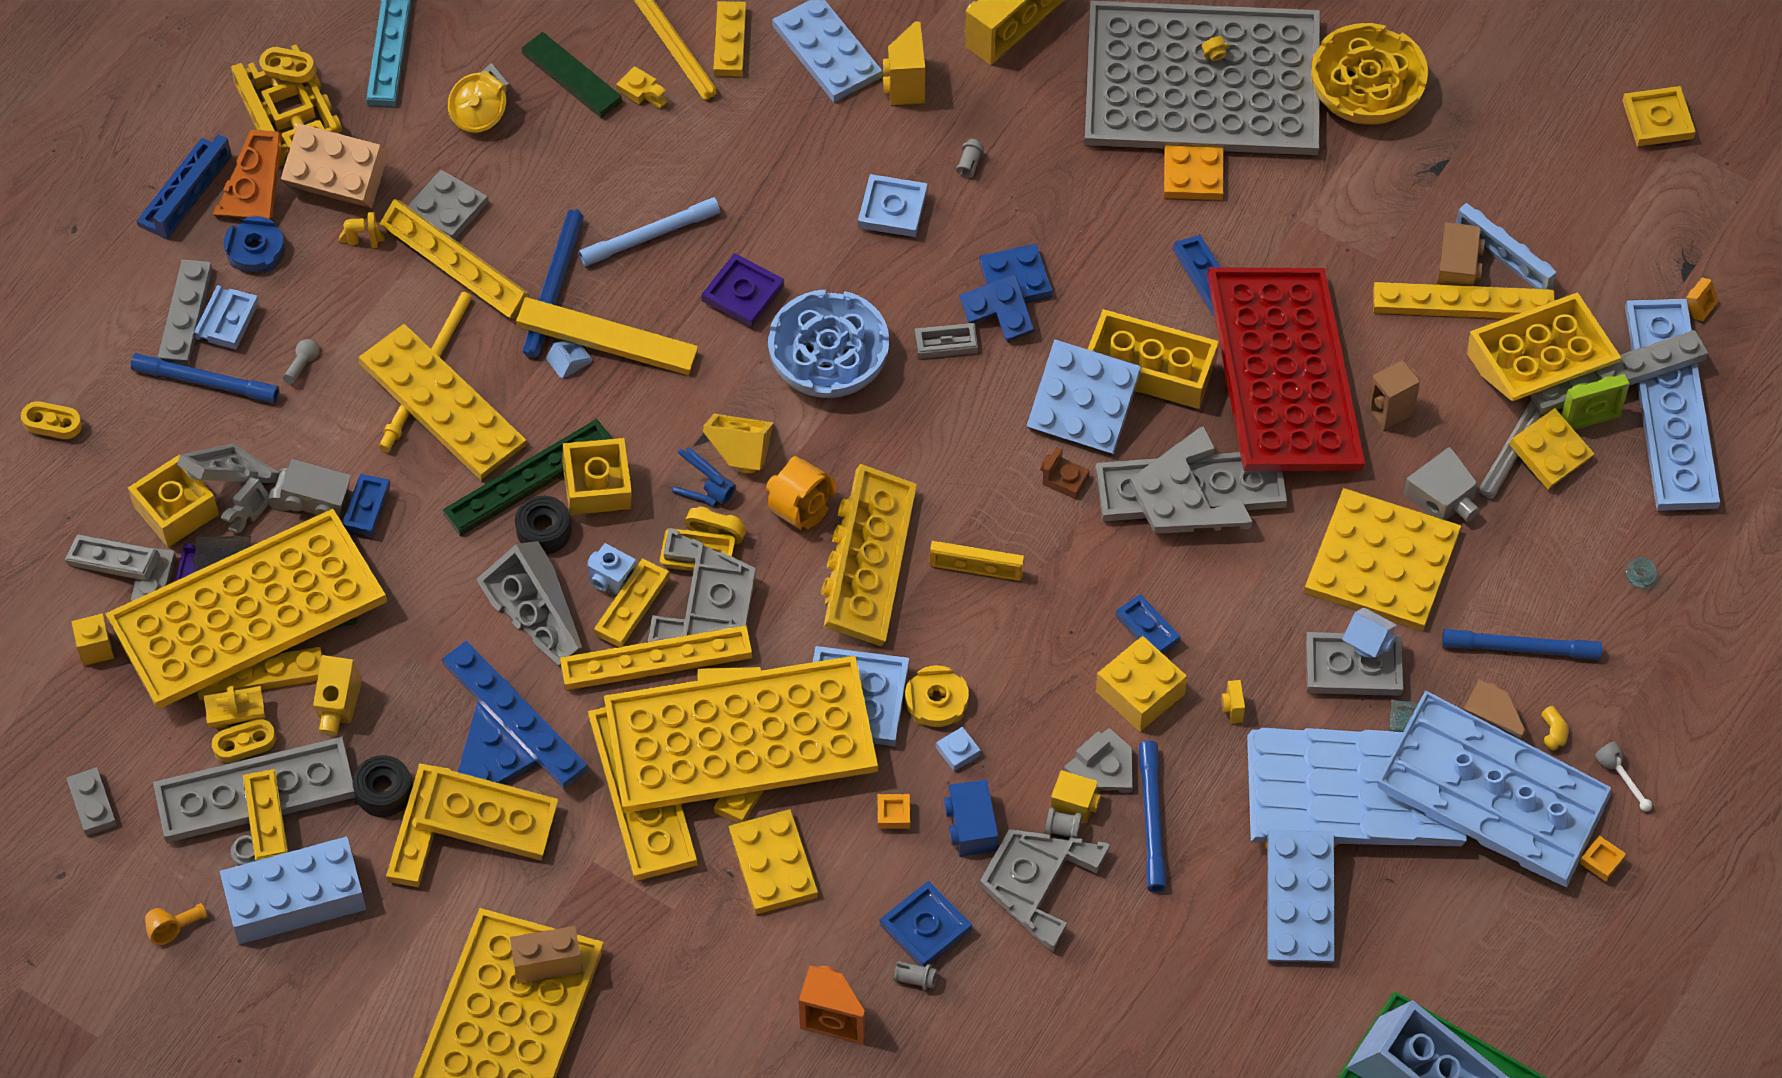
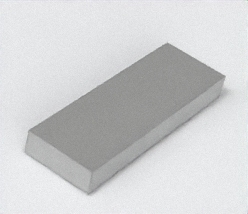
M77 534L65 561L72 567L148 581L160 557V553L157 549Z

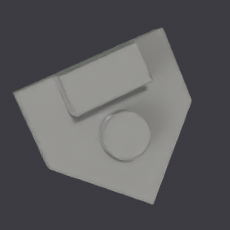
M1110 728L1106 729L1102 734L1098 731L1076 750L1075 758L1064 766V771L1098 781L1097 792H1100V790H1119V793H1132V747Z

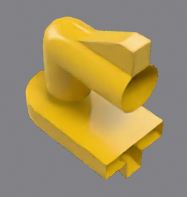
M368 212V230L372 248H378V242L385 241V236L377 225L375 212ZM365 219L346 220L343 224L344 229L339 235V243H347L351 246L358 244V232H366Z

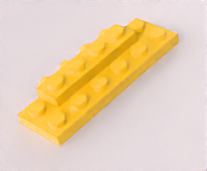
M863 464L856 468L851 495L848 499L841 501L838 509V516L843 519L841 525H837L832 537V542L837 543L836 551L831 552L827 561V568L831 569L832 572L830 578L827 577L821 590V595L826 596L825 606H828L823 627L880 647L886 642L917 486L916 483Z

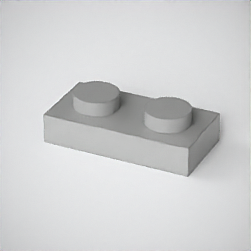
M157 549L160 557L148 581L135 580L131 601L170 584L176 560L174 550Z
M97 767L66 778L85 836L117 826Z

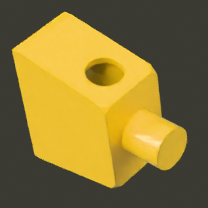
M322 655L313 707L321 720L318 732L323 735L337 736L340 723L350 724L352 722L362 684V678L353 659Z

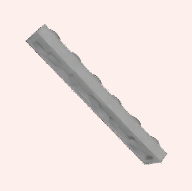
M1693 330L1620 354L1621 362L1547 388L1530 396L1540 415H1543L1554 408L1556 410L1563 408L1567 390L1577 384H1589L1599 381L1606 376L1615 377L1625 374L1630 386L1707 360L1708 352L1697 332Z

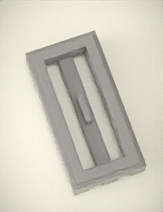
M974 323L915 329L918 359L978 353ZM966 334H970V336L952 337V336H956V335H966ZM940 337V339L922 340L926 338Z

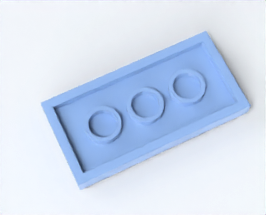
M809 0L772 19L773 28L833 102L882 78L881 68L825 0Z
M1268 830L1267 962H1334V831Z

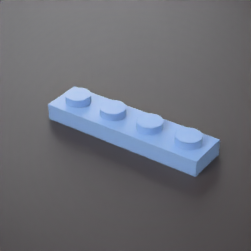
M1464 204L1458 210L1456 224L1480 226L1479 238L1485 239L1484 249L1535 289H1553L1557 272L1548 262L1539 259L1531 253L1527 246L1518 243L1502 227L1496 226L1481 211L1474 209L1469 204Z

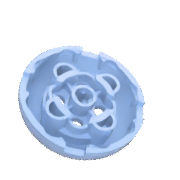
M817 290L794 298L780 309L770 326L768 349L775 370L788 385L810 396L838 398L863 389L876 378L883 368L888 355L889 333L881 313L864 298L844 291V294L826 293V290ZM807 345L814 348L811 353L807 350ZM824 365H830L831 367H829V368H824V367H822V366H824Z

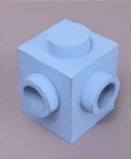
M606 543L598 552H593L587 562L591 584L596 589L603 592L608 591L617 596L637 567L636 559Z
M1362 608L1354 613L1342 640L1354 646V650L1364 657H1377L1384 653V651L1388 653L1396 640V636L1393 633L1397 625L1366 608Z

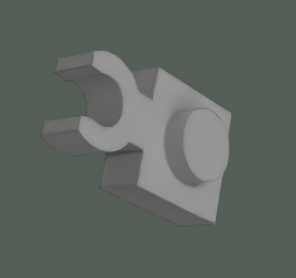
M250 477L232 498L235 506L225 510L222 514L221 519L229 523L233 521L228 528L229 531L237 534L245 528L246 520L254 522L269 505L267 502L269 494L259 479Z

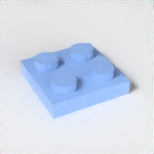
M870 174L858 218V228L916 237L928 191V183Z

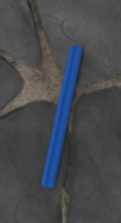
M578 209L569 210L566 214L538 301L556 305L584 219V215ZM528 330L522 353L527 358H537L546 335Z

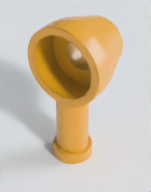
M199 903L196 907L173 916L162 908H154L145 916L147 935L155 945L167 944L177 937L181 927L200 919H206V910L202 903Z

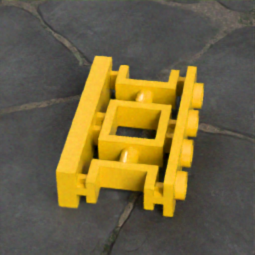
M297 44L291 46V50L300 51ZM253 62L248 64L249 68L244 69L242 63L231 66L235 86L257 130L274 131L271 122L274 123L277 131L291 126L294 128L282 133L284 144L280 148L278 167L286 163L285 157L288 156L297 124L305 125V121L316 118L315 106L326 129H324L320 120L306 124V126L337 134L342 132L339 118L337 115L332 116L330 113L332 107L326 94L321 95L319 91L322 87L316 73L312 79L304 82L305 87H303L302 83L291 81L284 83L281 79L268 77L264 71L258 73ZM251 80H253L257 89L273 85V87L261 91L263 102H260ZM298 94L303 106L278 114L273 103Z

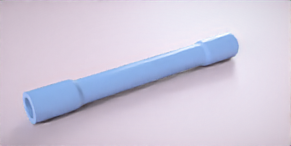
M714 197L654 223L608 241H601L578 251L584 267L607 259L615 253L691 223H698L720 214L718 202Z

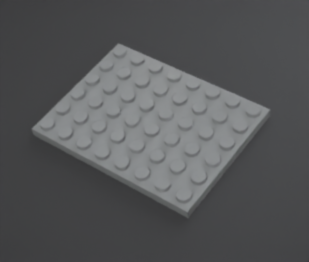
M1090 1L1084 145L1165 149V145L1219 147L1223 148V151L1318 155L1319 97L1313 87L1311 65L1313 55L1319 48L1320 10ZM1222 36L1224 41L1229 43V48L1226 49L1227 55L1218 61H1211L1210 58L1205 59L1203 57L1202 44L1213 37Z

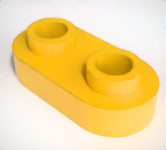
M280 47L267 49L262 53L259 60L262 70L268 77L296 83L309 81L314 77L317 70L313 58L308 53Z
M35 401L27 404L21 411L23 426L31 433L59 439H71L77 436L82 429L79 413L70 407ZM37 419H42L40 422H34Z
M706 507L690 509L684 521L685 526L690 531L733 536L735 538L734 545L740 544L746 533V527L740 518L733 515L725 516L718 514Z
M256 719L218 732L212 739L214 755L223 763H233L270 750L276 742L274 727L267 720ZM258 737H265L262 741H255ZM227 747H234L231 751H224Z

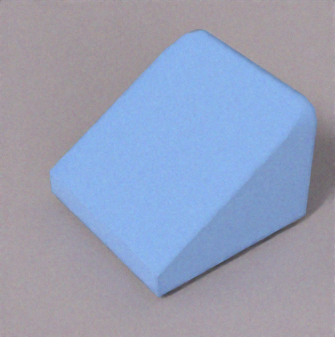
M569 341L553 343L546 358L560 378L568 377L589 365L593 360L582 345Z

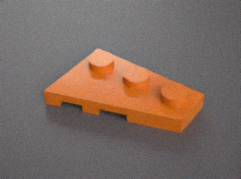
M250 129L236 160L237 165L233 174L225 184L224 194L219 205H216L212 213L214 216L232 218L259 216L270 220L273 219L282 133Z

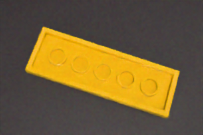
M402 324L358 357V363L478 479H484L526 447V439L405 324Z
M606 707L588 711L589 721L634 881L698 866L681 804L623 813Z

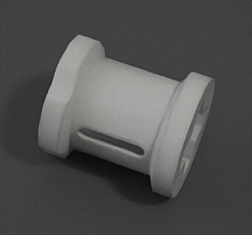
M1050 807L1045 834H1057L1078 839L1082 813L1077 812L1075 815L1056 812L1055 808Z

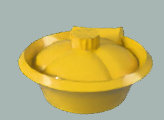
M488 71L473 73L463 77L454 85L448 98V112L452 121L460 129L467 132L477 133L490 129L501 119L505 111L506 85L489 74Z

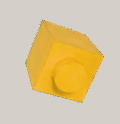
M103 614L71 621L76 646L83 666L114 659L111 640Z
M1061 770L1051 796L1050 807L1055 808L1056 812L1075 815L1077 812L1082 813L1081 821L1087 823L1090 813L1097 812L1101 801V794H1097L1098 781Z

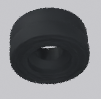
M545 495L526 500L518 508L515 515V529L519 542L538 541L546 554L554 553L563 548L568 542L572 531L570 513L564 503L557 498ZM539 520H548L552 523L551 527L547 530L535 528V524Z
M379 755L365 760L357 768L353 777V789L357 803L365 812L377 817H388L399 813L407 806L412 790V782L409 770L403 762L392 756ZM380 780H388L392 783L391 788L386 792L376 791L374 785Z

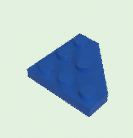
M477 701L458 773L505 785L538 766L539 764Z

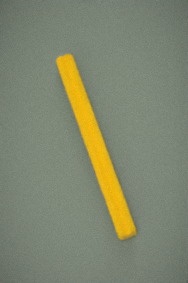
M634 0L701 97L705 100L715 97L717 94L715 85L655 0Z

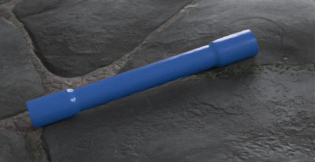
M135 353L131 360L132 371L195 383L246 395L249 398L273 404L277 402L280 389L276 385L255 380L248 381L192 368Z
M1443 629L1442 648L1486 649L1547 654L1588 660H1601L1602 642L1575 639L1568 641L1483 634L1454 629Z
M1148 740L1139 744V758L1143 781L1147 848V890L1157 893L1165 891L1167 883L1162 845L1158 743Z

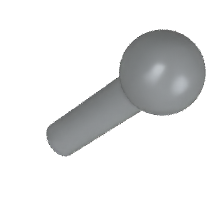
M304 339L297 344L295 350L297 357L283 376L286 383L293 384L306 363L314 361L319 356L320 349L314 340Z

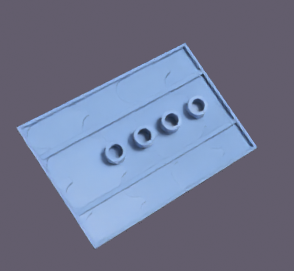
M1426 690L1378 779V788L1383 790L1386 795L1424 812L1426 817L1478 840L1481 845L1519 862L1521 867L1565 887L1568 886L1594 829L1603 814L1605 806L1612 795L1610 786Z
M1260 728L1259 730L1252 729L1247 735L1251 842H1267L1268 830L1334 831V844L1462 846L1466 842V835L1426 817L1424 812L1386 795L1383 790L1378 788V779L1403 732L1379 730L1356 732L1305 728V730Z

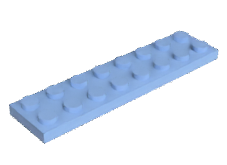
M1687 299L1633 300L1626 302L1625 311L1632 350L1692 331ZM1697 363L1637 383L1657 511L1718 509L1720 505L1719 491Z

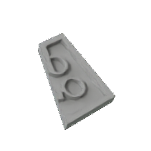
M234 443L181 454L177 466L187 471L186 474L189 477L199 481L247 482L250 477L259 479L261 483H276L279 477L277 470Z

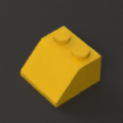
M914 22L888 46V59H883V74L888 76L883 77L884 94L890 95V105L925 103V60L920 22Z

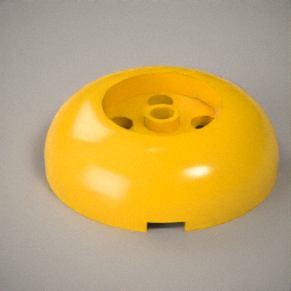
M1358 23L1337 29L1321 41L1320 47L1312 58L1311 78L1317 96L1331 112L1353 123L1377 125L1394 121L1412 110L1424 93L1428 78V66L1420 47L1406 34L1401 33L1399 35L1386 29V25ZM1353 71L1355 75L1349 77L1347 72Z

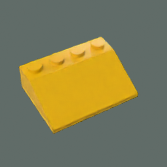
M1578 292L1470 331L1467 351L1469 358L1480 375L1511 401L1621 362V356Z

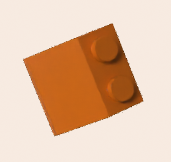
M810 965L798 1000L800 1029L864 1045L866 1039L865 1010L843 974L829 966L815 967Z

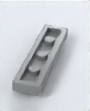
M181 260L158 353V358L163 361L188 367L190 365L196 340L194 331L201 319L213 269L211 262Z

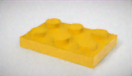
M791 809L728 826L755 915L818 898V891Z

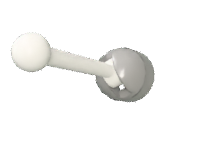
M1616 741L1608 743L1595 754L1596 759L1605 768H1616L1639 800L1640 809L1644 812L1650 811L1653 806L1652 802L1644 798L1621 766L1624 756L1622 749Z

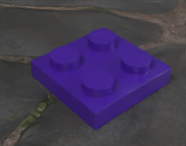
M734 253L704 290L701 297L704 303L752 327L784 287V279Z

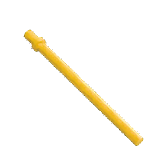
M462 292L431 348L439 357H441L472 299V296L467 292ZM400 405L391 424H387L383 430L385 435L378 446L383 452L388 453L395 440H399L402 435L401 429L410 414L402 405Z

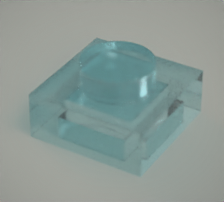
M1391 700L1388 731L1404 732L1418 703Z

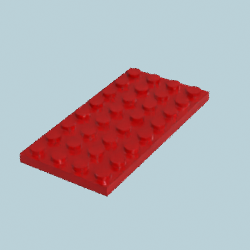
M1209 267L1207 279L1243 471H1362L1365 466V460L1325 268Z

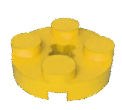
M934 665L922 668L911 682L909 680L905 690V702L909 713L917 724L943 727L962 720L969 701L968 686L962 676L960 678L953 673L952 669L946 666ZM934 691H939L941 696H946L941 701H934L929 698L933 696Z

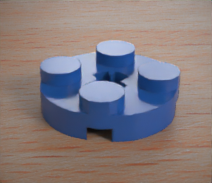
M259 216L247 217L242 219V224L236 227L233 225L228 229L224 237V248L230 265L233 268L251 272L261 270L267 272L275 268L276 262L283 255L285 243L281 230L276 227L272 220ZM254 240L259 241L258 247L251 248L247 246V244H253Z

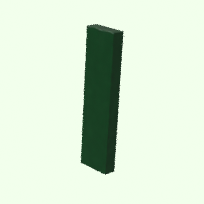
M541 32L522 47V54L600 118L622 102V96L544 32Z

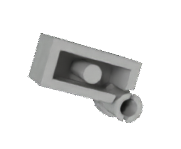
M291 459L289 467L279 471L276 486L271 489L267 502L269 506L279 511H305L316 516L334 509L340 519L349 491L351 475Z

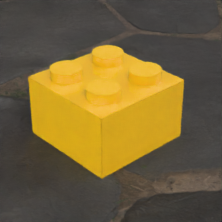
M624 438L563 443L562 462L570 515L631 509L632 491Z
M180 455L128 487L133 507L168 548L219 515L213 493L202 481L192 479L186 474L187 471L177 466Z
M1141 636L1097 673L1096 693L1141 732L1185 695L1187 675L1144 636Z

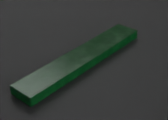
M595 419L443 509V515L459 536L563 476V443L613 438L598 419Z

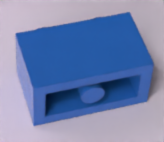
M987 779L949 785V797L943 798L946 817L952 816L953 826H949L951 845L958 846L959 857L997 851L998 832Z

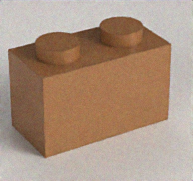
M1445 222L1441 240L1437 285L1473 286L1474 280L1480 281L1482 263H1477V256H1483L1485 239L1479 238L1480 226Z
M1403 360L1374 374L1371 379L1366 410L1383 431L1414 415L1420 379L1416 371L1412 368L1409 369Z
M575 926L510 937L517 984L583 972Z

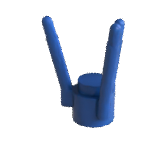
M687 448L686 452L683 449L678 450L680 456L708 477L704 485L707 495L678 487H673L672 492L706 502L712 507L717 502L725 505L734 494L736 484L720 474L693 449Z

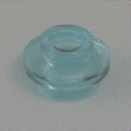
M1638 557L1628 563L1625 576L1632 585L1644 588L1655 582L1657 569L1650 559ZM1637 572H1642L1645 576L1638 575Z

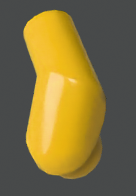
M1549 706L1541 713V716L1550 727V734L1544 737V743L1551 751H1556L1560 746L1563 747L1567 743L1569 727L1556 708Z

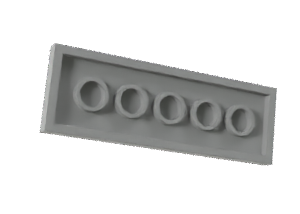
M1240 452L1214 454L1188 463L1212 509L1240 499L1246 510L1285 508L1287 505L1283 472L1243 471ZM1157 458L1096 463L1095 471L1102 522L1146 518L1130 486V478Z
M343 738L330 739L153 782L166 843L250 823L243 780L244 774L275 769L282 815L355 798L353 780Z

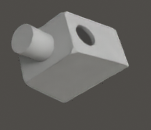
M1450 447L1406 478L1403 495L1434 517L1447 520L1455 513H1458L1466 522H1469L1476 517L1480 510L1472 502L1477 488L1476 480Z

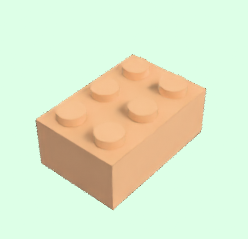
M298 123L281 180L289 187L372 208L389 153L380 144Z

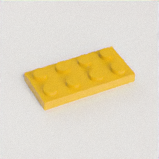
M433 766L416 828L542 861L558 799Z

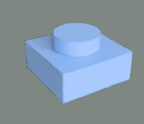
M963 727L936 742V749L954 772L980 757L981 750Z

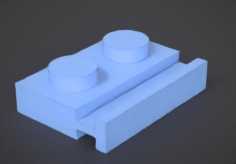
M217 285L194 331L196 339H207L209 343L236 350L259 304L258 296L234 289L225 290L222 289V286Z

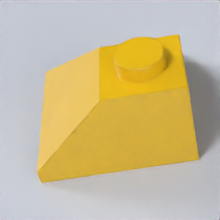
M713 414L704 424L703 432L729 466L737 467L739 472L755 473L756 470L760 471L765 464L774 423Z

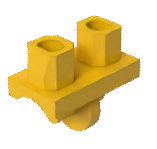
M234 686L227 687V692L204 696L208 728L224 729L229 728L234 723L266 718L261 686L235 690Z

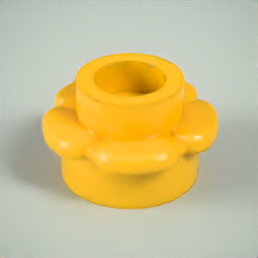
M1216 36L1207 40L1201 46L1204 51L1203 57L1205 59L1210 58L1211 61L1222 59L1227 55L1226 49L1229 48V43L1225 42L1222 36Z

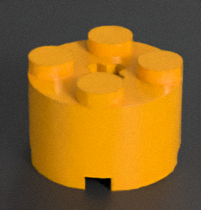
M793 456L778 476H772L767 482L766 491L769 492V510L798 529H801V527L807 530L811 529L828 512L830 507L825 504L829 496L832 498L835 496L836 481L833 477L806 460Z

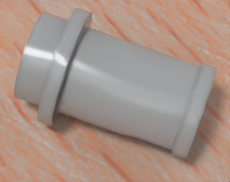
M969 139L963 144V154L956 168V172L960 173V176L964 178H972L974 176L979 158H982L985 153L984 146L980 141Z
M898 961L895 968L894 981L922 986L923 990H927L928 988L935 987L938 971L932 968L930 964L924 967Z

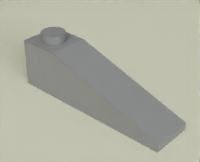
M538 541L515 544L476 579L491 605L498 611H503L513 620L512 624L516 628L523 629L533 638V643L557 665H561L560 657L574 655L582 648L555 569Z

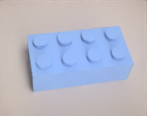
M347 837L220 871L239 945L367 910Z

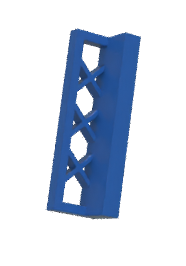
M219 134L212 142L201 138L137 219V225L162 238L168 239L232 157L228 138ZM205 149L204 153H203V154L201 155V157L198 159L199 155H200V154L203 152V150ZM153 215H155V216L153 217L154 223H152V222L149 221L150 218H151Z

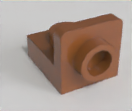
M1056 447L1052 455L1047 454L1042 462L1040 471L1043 472V485L1076 499L1089 478L1090 470L1062 458L1063 449Z

